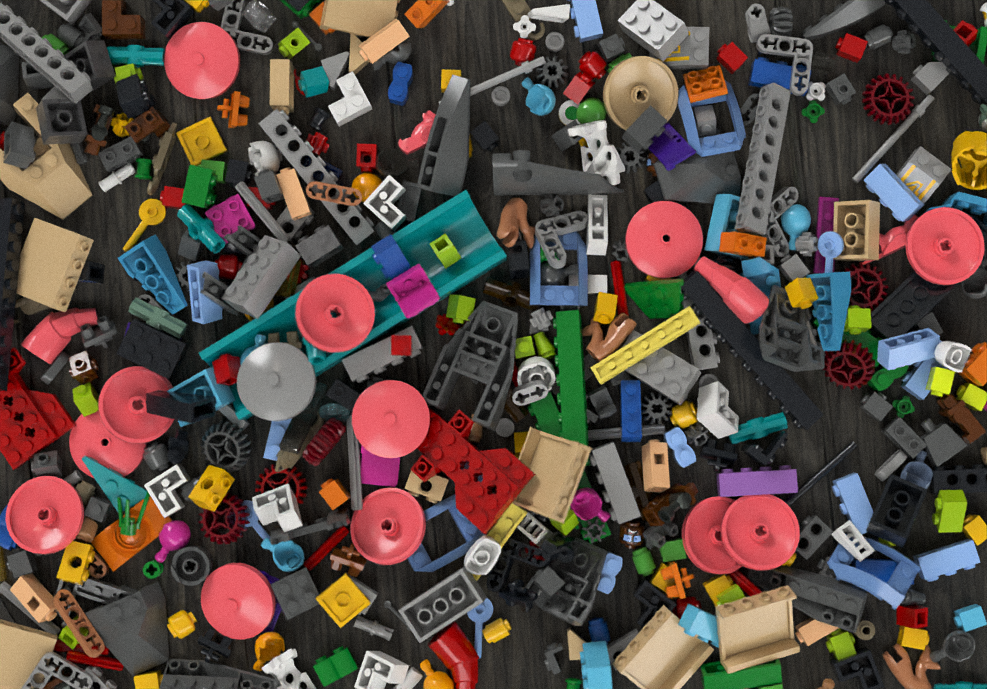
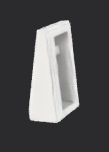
M570 4L534 8L527 16L531 19L564 23L569 19Z
M528 512L526 514L527 517L517 528L537 546L541 547L543 541L550 537L552 532ZM530 520H532V522L529 524V526H528L526 529H524V527L527 525V523H528ZM538 525L536 530L532 534H530L534 527Z
M850 520L831 534L860 562L875 551ZM864 548L866 551L861 554L859 550Z

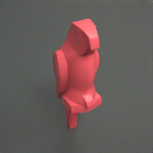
M430 110L423 113V121L414 128L411 137L399 140L398 146L402 152L409 155L426 147L436 114Z
M916 215L909 221H905L904 225L892 228L885 235L879 233V259L905 248L907 233L911 225L918 218ZM875 260L862 262V264L866 265L867 263H871Z

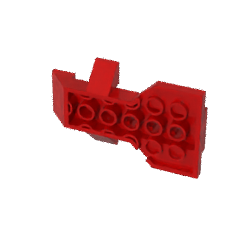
M16 347L11 349L7 391H0V451L13 470L18 469L33 458L34 454L41 452L76 426V423L56 394L30 390L19 375L26 362ZM11 397L14 399L12 401L13 404L9 403V398ZM20 413H24L25 416L22 417L24 420L20 419ZM31 429H35L34 435L30 434Z
M428 406L430 426L424 441L418 447L423 454L410 470L423 482L443 471L455 482L456 509L482 533L487 534L534 477L535 473L506 448L480 451L468 440L474 422L461 410H458L448 422ZM466 462L469 463V469L464 468ZM479 475H483V476H482V478H483V481H482V482L478 481V476H479ZM493 487L497 490L496 494L491 493Z

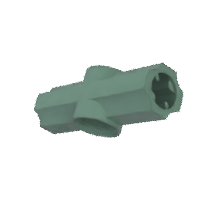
M137 297L129 306L128 312L145 320L150 326L158 330H164L179 339L187 329L188 324L171 316L166 310L158 306H152Z

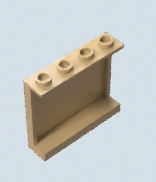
M325 0L319 29L328 30L330 28L370 38L394 19L397 20L398 11L396 6L400 0Z
M34 218L20 254L16 293L53 309L66 312L94 240Z
M530 427L518 459L530 468L535 475L512 504L564 523L591 448Z
M788 585L715 607L720 663L728 674L800 652V646L794 639L792 600L797 599V596Z
M663 605L624 651L617 656L612 665L620 674L625 675L641 689H681L714 649L708 643L698 639V635L695 634L692 637L684 633V628L678 625L680 619Z
M0 619V689H21L43 655L47 652H53L59 635ZM45 658L47 660L46 664L49 665L50 659ZM42 673L34 675L35 682L42 683L45 677Z

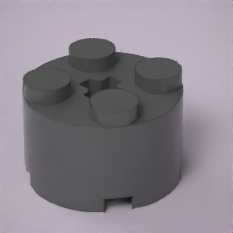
M190 545L179 550L174 555L171 564V572L175 580L188 586H195L205 581L214 569L212 555L201 545ZM194 562L196 566L190 568L189 565Z

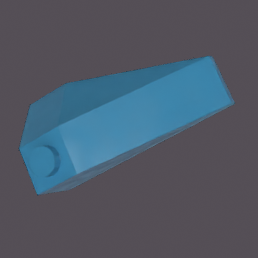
M156 234L118 257L128 275L143 284L141 287L146 291L152 292L156 300L172 315L187 306L167 251Z
M850 272L806 275V278H811L818 299L813 302L814 310L812 313L813 317H817L819 326L817 331L823 351H840L851 295Z

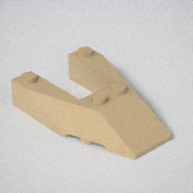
M27 93L15 102L13 107L27 125L34 128V132L39 137L34 146V151L36 152L35 160L33 163L30 162L26 169L3 163L4 152L0 148V180L9 190L14 191L28 201L39 205L44 210L64 220L92 196V193L79 164L76 162L70 143L43 145L36 111L39 104Z

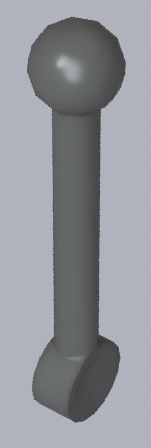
M298 21L292 22V27L299 28L302 31V33L306 36V38L314 45L316 51L322 50V45L320 43H316L299 26Z
M386 600L384 607L389 608L407 626V630L411 632L403 617L392 606L391 601Z

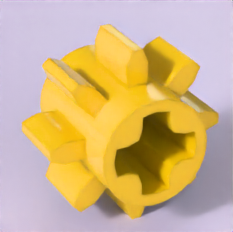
M125 113L117 114L116 118L113 117L110 124L113 126L112 131L120 137L130 136L124 127L134 119H128Z

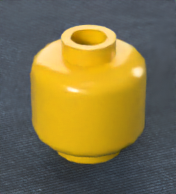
M683 401L681 406L677 404L671 409L672 415L670 420L674 426L678 425L681 429H686L690 424L693 425L698 421L696 417L697 407L693 402Z
M180 610L168 618L169 624H167V627L174 638L183 639L195 631L194 623L197 620L192 612L187 613L185 610Z

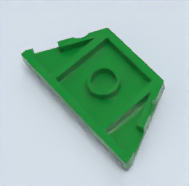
M683 279L631 282L624 285L626 293L649 319L671 318L683 310L682 301L684 294L681 293V286L684 285Z

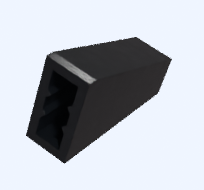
M161 390L146 393L147 413L187 423H194L216 416L215 396Z

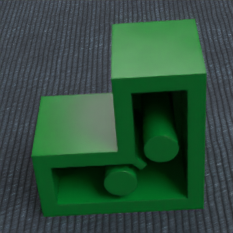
M189 165L181 203L208 209L212 205L214 206L217 201V195L215 194L216 190H212V187L217 183L218 176L215 175L216 171Z

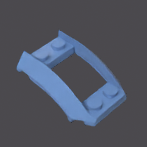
M726 80L728 94L690 103L684 85L678 91V108L683 120L688 144L701 157L740 150L743 140L746 138L736 96L731 84ZM726 101L735 132L699 138L692 107Z
M576 231L558 236L564 250H577L578 286L540 285V244L535 236L532 249L529 248L530 305L588 306L586 245L579 233ZM551 241L545 243L549 247L556 245Z
M455 494L426 509L424 514L427 521L448 509L466 543L431 561L421 543L418 549L407 558L413 571L433 572L467 554L470 547L479 538L486 535L456 509Z
M864 537L874 550L898 562L890 579L885 583L867 572L849 566L854 556L838 543L827 561L830 570L833 569L837 576L836 580L852 583L878 599H884L895 610L905 598V594L918 571L922 569L921 566L898 550L882 542Z

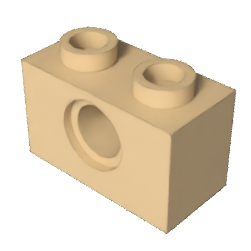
M411 471L405 486L408 493L416 497L419 494L424 495L427 501L437 503V500L441 502L449 479L436 474L428 480L432 484L431 490L424 491L421 488L422 480Z

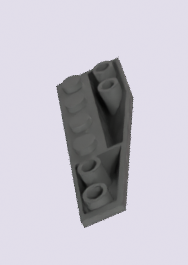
M848 0L845 4L840 3L829 16L825 14L818 19L817 25L814 27L810 25L803 30L802 33L804 35L801 38L813 40L841 31L875 13L887 3L884 0Z
M452 75L426 144L417 183L419 188L450 196H457L462 192L469 162L470 79Z
M779 566L767 571L749 569L747 576L752 583L766 591L788 585L797 596V599L792 600L793 607L817 621L856 633L867 600L868 592L854 584L841 580L838 581L832 577L787 566Z
M169 658L159 689H277L278 680L214 662L207 663L205 660Z

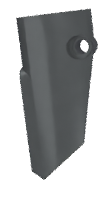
M528 150L513 151V160L510 153L492 154L494 196H544L550 193L552 195L558 194V196L595 195L624 192V189H618L611 185L600 174L531 162V153Z

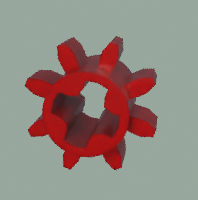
M315 132L314 136L309 134L306 139L314 148L312 153L320 155L321 151L326 153L330 146L326 143L328 138L318 132Z

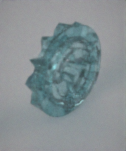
M330 403L319 408L320 417L325 419V421L331 418L346 421L350 415L349 410L340 404Z

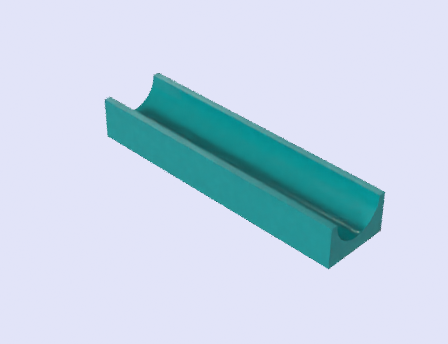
M466 190L392 235L411 268L417 264L421 265L440 296L436 303L507 261L505 252L490 233ZM445 233L461 256L460 260L446 269L430 246L431 242ZM372 247L329 273L349 276L361 283L367 291H375L381 285L391 281L390 277L386 279L382 273V264L377 265L372 257V254L375 253ZM303 290L263 313L258 319L255 318L201 351L199 355L202 360L212 368V362L219 359V356L223 354H231V356L241 358L245 349L254 346L257 334L266 336V341L263 345L268 343V334L279 332L280 342H287L288 331H297L299 341H302L303 336L296 323L295 310L298 298ZM392 293L381 302L373 301L375 318L373 327L366 339L349 351L340 353L326 352V362L313 365L316 377L415 316L406 318ZM429 306V307L425 308L424 310L420 311L418 314L422 313L423 311H425L426 309L430 308L431 306ZM335 312L330 313L333 318L337 317ZM302 341V348L298 349L308 357L307 346ZM237 383L229 386L236 400L233 402L238 419L247 420L254 414L244 406L239 397Z

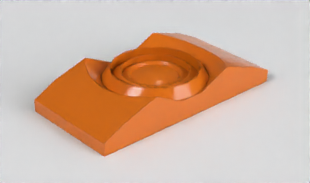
M150 496L141 520L140 529H136V535L127 536L120 534L118 519L99 533L91 543L114 572L157 539L163 525L171 522L172 519L170 517H163ZM144 499L129 511V517L135 518V522L138 519Z

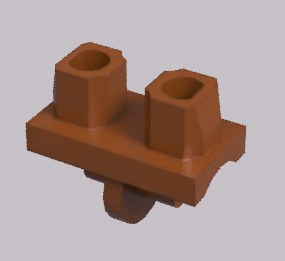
M353 543L350 548L342 546V549L335 547L330 556V560H332L331 569L340 571L344 564L350 566L348 574L357 577L360 571L363 570L367 559L360 556V553L354 549Z

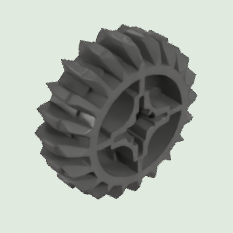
M230 421L213 424L204 432L205 435L201 438L203 442L200 446L204 448L201 453L206 454L204 460H209L210 465H215V467L222 468L229 473L240 470L242 466L247 464L251 456L250 452L253 449L248 446L251 444V441L246 439L248 434H243V428L237 429V424L231 425ZM217 435H225L226 437H218Z

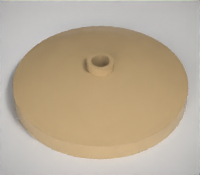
M648 56L627 58L616 65L606 79L603 90L604 106L610 119L625 131L650 105L668 122L678 103L677 81L667 65L658 59Z

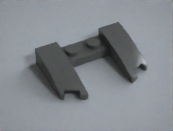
M240 225L233 234L224 236V239L247 256L240 268L241 270L261 239ZM203 272L204 286L200 293L228 313L237 316L239 311H236L222 299L228 287L210 274Z
M349 508L330 511L327 519L326 517L316 519L315 523L310 525L307 522H303V526L285 533L280 525H276L271 530V545L321 530H332L334 527L346 526L351 523Z
M90 576L87 581H84L83 586L60 580L57 592L62 589L70 591L76 601L80 595L106 605L140 591L125 585L117 586ZM60 597L59 600H60V601H66V598H65V597H64V598H61V597ZM70 611V612H69V617H70V618H71V615H72L73 611ZM65 621L61 624L63 628L67 625Z

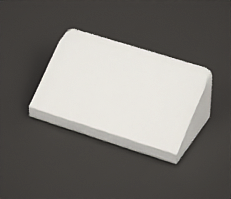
M578 274L569 275V286H578ZM588 275V294L607 293V275Z
M411 667L406 673L403 684H396L393 689H413L423 675L417 669Z

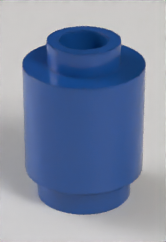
M599 617L589 620L588 630L591 642L606 641V645H608V641L611 638L607 622L604 621V618Z

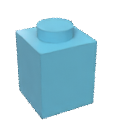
M973 604L954 611V623L962 631L967 632L987 625L980 605Z

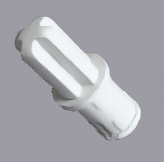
M128 163L116 172L112 171L111 175L99 181L98 184L106 193L117 184L121 185L123 180L136 172L135 168L131 163Z

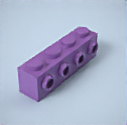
M791 465L779 466V470H772L771 466L760 467V471H752V468H740L741 472H733V469H721V473H716L719 497L798 493L797 470L791 469Z

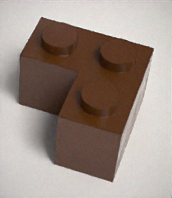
M102 0V35L107 40L145 39V19L141 15H126L125 0Z

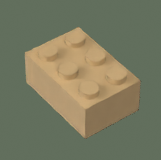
M872 200L834 202L833 231L838 233L844 242L842 253L834 258V260H879L880 202Z

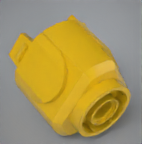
M965 131L954 140L951 162L952 174L957 185L971 190L987 188V133Z

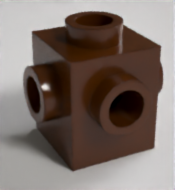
M87 350L69 357L71 365L69 369L70 375L81 385L99 378L97 372L99 365Z

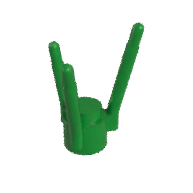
M148 492L136 522L135 518L129 517L130 500L126 499L125 517L123 518L121 498H117L120 534L127 536L136 535V529H140L141 520L149 501L150 494Z

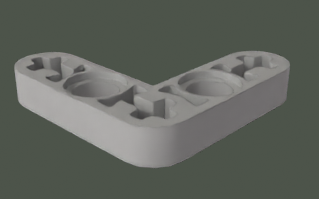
M240 0L241 2L236 4V10H239V12L229 10V8L234 9L233 2L225 6L221 28L230 33L232 38L237 39L238 49L262 55L270 54L274 49V44L269 37L239 31L245 0ZM231 14L237 16V21L234 24L227 23V17ZM244 37H250L252 40L251 44L247 47L241 44ZM255 39H257V42L260 44H264L265 41H267L269 47H266L265 50H263V48L260 45H256V49H254Z
M770 34L761 35L756 42V48L759 52L793 57L790 91L796 96L803 95L809 87L813 53L812 43L802 38ZM766 39L767 43L773 44L777 40L775 50H773L774 45H768L767 48H764L761 42ZM780 42H787L790 46L789 50L782 51L779 47ZM794 43H796L795 47H801L802 44H805V48H808L805 53H802V49L798 48L792 52ZM797 63H804L806 71L799 72L796 69ZM799 77H803L801 79V86H804V88L798 91V88L794 85L798 83Z
M783 187L771 199L766 232L762 236L767 238V245H774L775 257H785L789 253V244L776 219L798 200L799 193L795 187ZM776 201L779 203V208L777 211L774 209V203ZM771 228L774 229V236L772 238L769 235Z
M575 211L540 220L536 223L535 235L551 267L559 269L565 266L567 255L558 236L585 229L588 223V215L585 212ZM562 222L567 226L560 228L556 224ZM551 241L556 245L549 247L545 243Z
M47 652L43 655L21 689H30L31 686L43 689L52 675L75 689H90L93 684V677L90 673L57 653ZM51 657H53V662L57 665L59 664V662H62L58 669V672L55 671L57 666H55L54 664H50V666H48L46 664L47 660H45V658L50 659ZM63 667H70L73 674L69 677L64 676L61 672ZM76 672H79L78 678L84 679L86 677L88 679V685L84 684L81 686V681L77 678L75 681H72ZM36 673L44 675L45 680L42 683L34 681Z

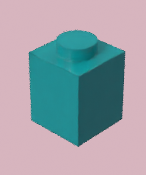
M323 66L301 71L298 86L307 98L328 92L330 81Z

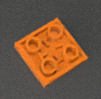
M720 65L710 66L699 71H690L683 75L690 103L728 94Z

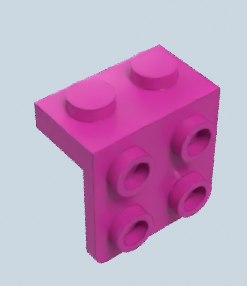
M239 194L228 197L226 201L212 206L205 212L207 218L213 222L214 230L226 242L225 244L229 242L224 239V236L233 234L238 230L239 225L248 231L255 228V223L246 208V203Z
M420 264L415 265L386 283L406 318L416 316L420 311L434 305L440 299Z
M361 445V482L363 484L397 486L401 457H380L370 453Z

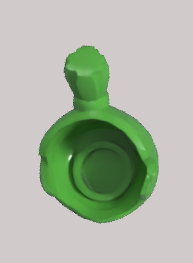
M594 97L583 100L576 111V118L579 123L584 124L605 120L607 112L604 103Z

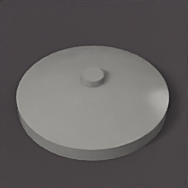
M268 343L253 350L243 361L237 376L238 394L244 406L254 415L268 421H284L300 414L310 403L316 388L314 367L308 361V357L298 348L286 343Z

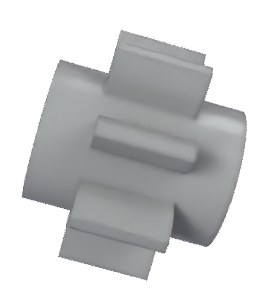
M802 232V236L796 238V250L800 251V254H803V256H812V252L818 250V238L814 237L815 235L811 232Z
M543 307L531 313L532 319L529 321L533 328L537 327L541 331L552 325L550 320L553 319L550 310L545 311Z

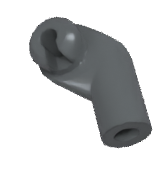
M386 284L381 285L375 291H368L372 300L377 302L383 301L391 293Z

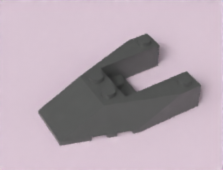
M483 300L468 317L470 321H467L461 329L459 328L451 341L444 345L422 396L427 405L444 411L459 375L486 384L472 421L495 431L503 414L513 376L518 313Z

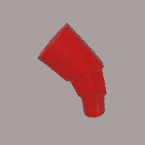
M453 621L438 631L427 646L436 654L446 668L451 670L453 681L456 683V689H475L476 683H478V659L480 657L464 632Z

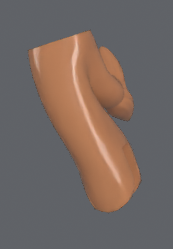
M512 198L506 203L501 213L496 236L498 239L504 238L503 244L506 247H512L518 239L520 230L523 233L527 246L532 249L535 227L529 226L527 222L528 207L521 198Z
M621 313L611 322L606 338L603 339L601 323L593 321L592 318L590 325L582 330V336H592L586 350L597 362H600L620 347L626 337L635 329L637 323L625 313Z
M898 643L892 647L897 655L900 656V661L896 663L887 651L882 654L889 669L905 689H931V684L926 676V670L941 669L938 662L934 663L930 659L931 649L928 645L925 646V650L920 655L914 674L907 651Z

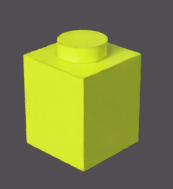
M931 367L925 390L931 391V395L942 397L943 394H950L955 371Z
M964 383L956 392V395H958L956 400H963L966 404L965 406L974 411H982L987 402V392L971 383Z

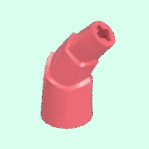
M705 256L696 264L694 271H698L710 283V286L723 298V302L744 324L755 321L767 309L769 298L746 277L738 275Z
M76 307L67 309L66 312H50L27 335L21 345L52 365L70 342L71 336L81 332V326L85 324H90L91 327L98 325L96 308L78 309Z

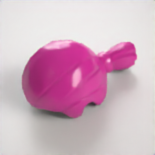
M581 488L576 490L570 507L579 518L587 521L596 516L605 523L611 517L608 512L601 509L602 500L593 489Z
M174 520L163 525L161 532H159L162 548L155 555L157 562H164L170 551L180 550L190 541V528L184 521Z

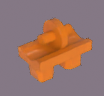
M234 91L231 94L230 106L229 99H224L223 105H217V110L222 111V118L227 119L229 112L228 128L234 129L236 126L247 125L248 115L238 114L239 107H249L250 98L240 95L238 91Z
M675 562L669 563V566L660 569L663 580L673 578L675 584L665 587L667 597L683 599L686 596L682 582H684L685 588L691 587L690 580L694 578V574H688L686 568L680 569L682 576H680L677 563Z

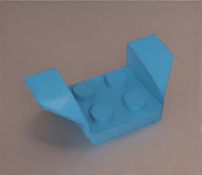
M962 192L948 196L942 203V206L932 207L926 211L941 207L955 208L961 211L967 209L970 210L971 214H985L983 223L987 226V199Z
M760 257L741 261L743 272H740L739 275L749 279L768 298L773 285L781 287L779 269ZM763 314L755 321L749 323L750 331L753 335L759 334Z

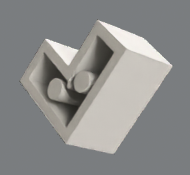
M353 71L336 80L344 98L332 103L328 107L340 127L372 110V107Z
M388 175L363 204L394 232L407 218L393 205L406 190L393 177Z
M719 381L700 387L697 398V420L718 439L737 433L739 416L728 407L729 391Z
M176 464L144 485L164 518L185 507L175 490L189 482L191 478L182 464Z
M289 484L252 497L254 511L263 526L278 521L284 533L303 526L297 499Z
M366 650L354 687L357 689H385L386 683L403 684L409 665L381 651Z

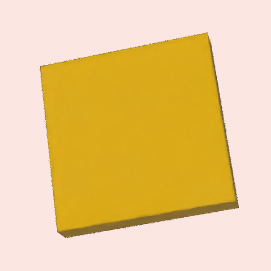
M211 117L176 133L191 165L198 166L202 160H211L227 152Z
M347 573L316 597L319 604L340 628L371 604L370 600Z

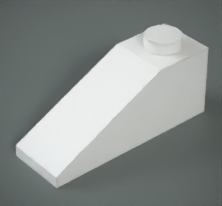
M588 194L586 255H606L608 245L607 195Z

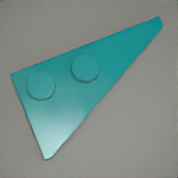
M86 455L82 457V461L117 512L118 497L121 498L123 511H125L126 499L130 500V507L145 499L148 491L135 484L134 481L126 479L115 470L108 469L99 464L97 460Z

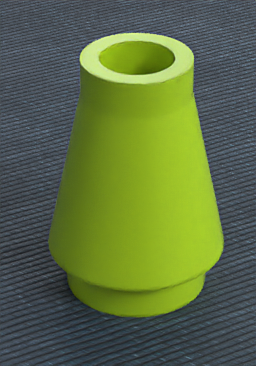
M544 331L535 334L533 337L538 357H543L547 360L555 357L556 349L546 337Z

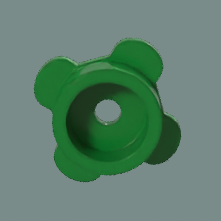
M811 100L807 108L802 110V115L808 117L811 123H816L818 117L823 115L825 110L816 101Z
M903 396L902 399L892 402V406L896 409L897 416L903 418L905 414L913 413L915 410L909 396Z

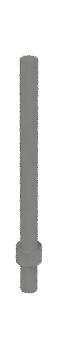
M544 56L530 62L529 60L525 61L517 68L471 87L470 96L522 73L532 72V69L546 63Z
M928 94L920 104H917L912 109V113L855 174L852 178L855 183L858 184L911 124L926 112L925 109L934 100L932 95Z

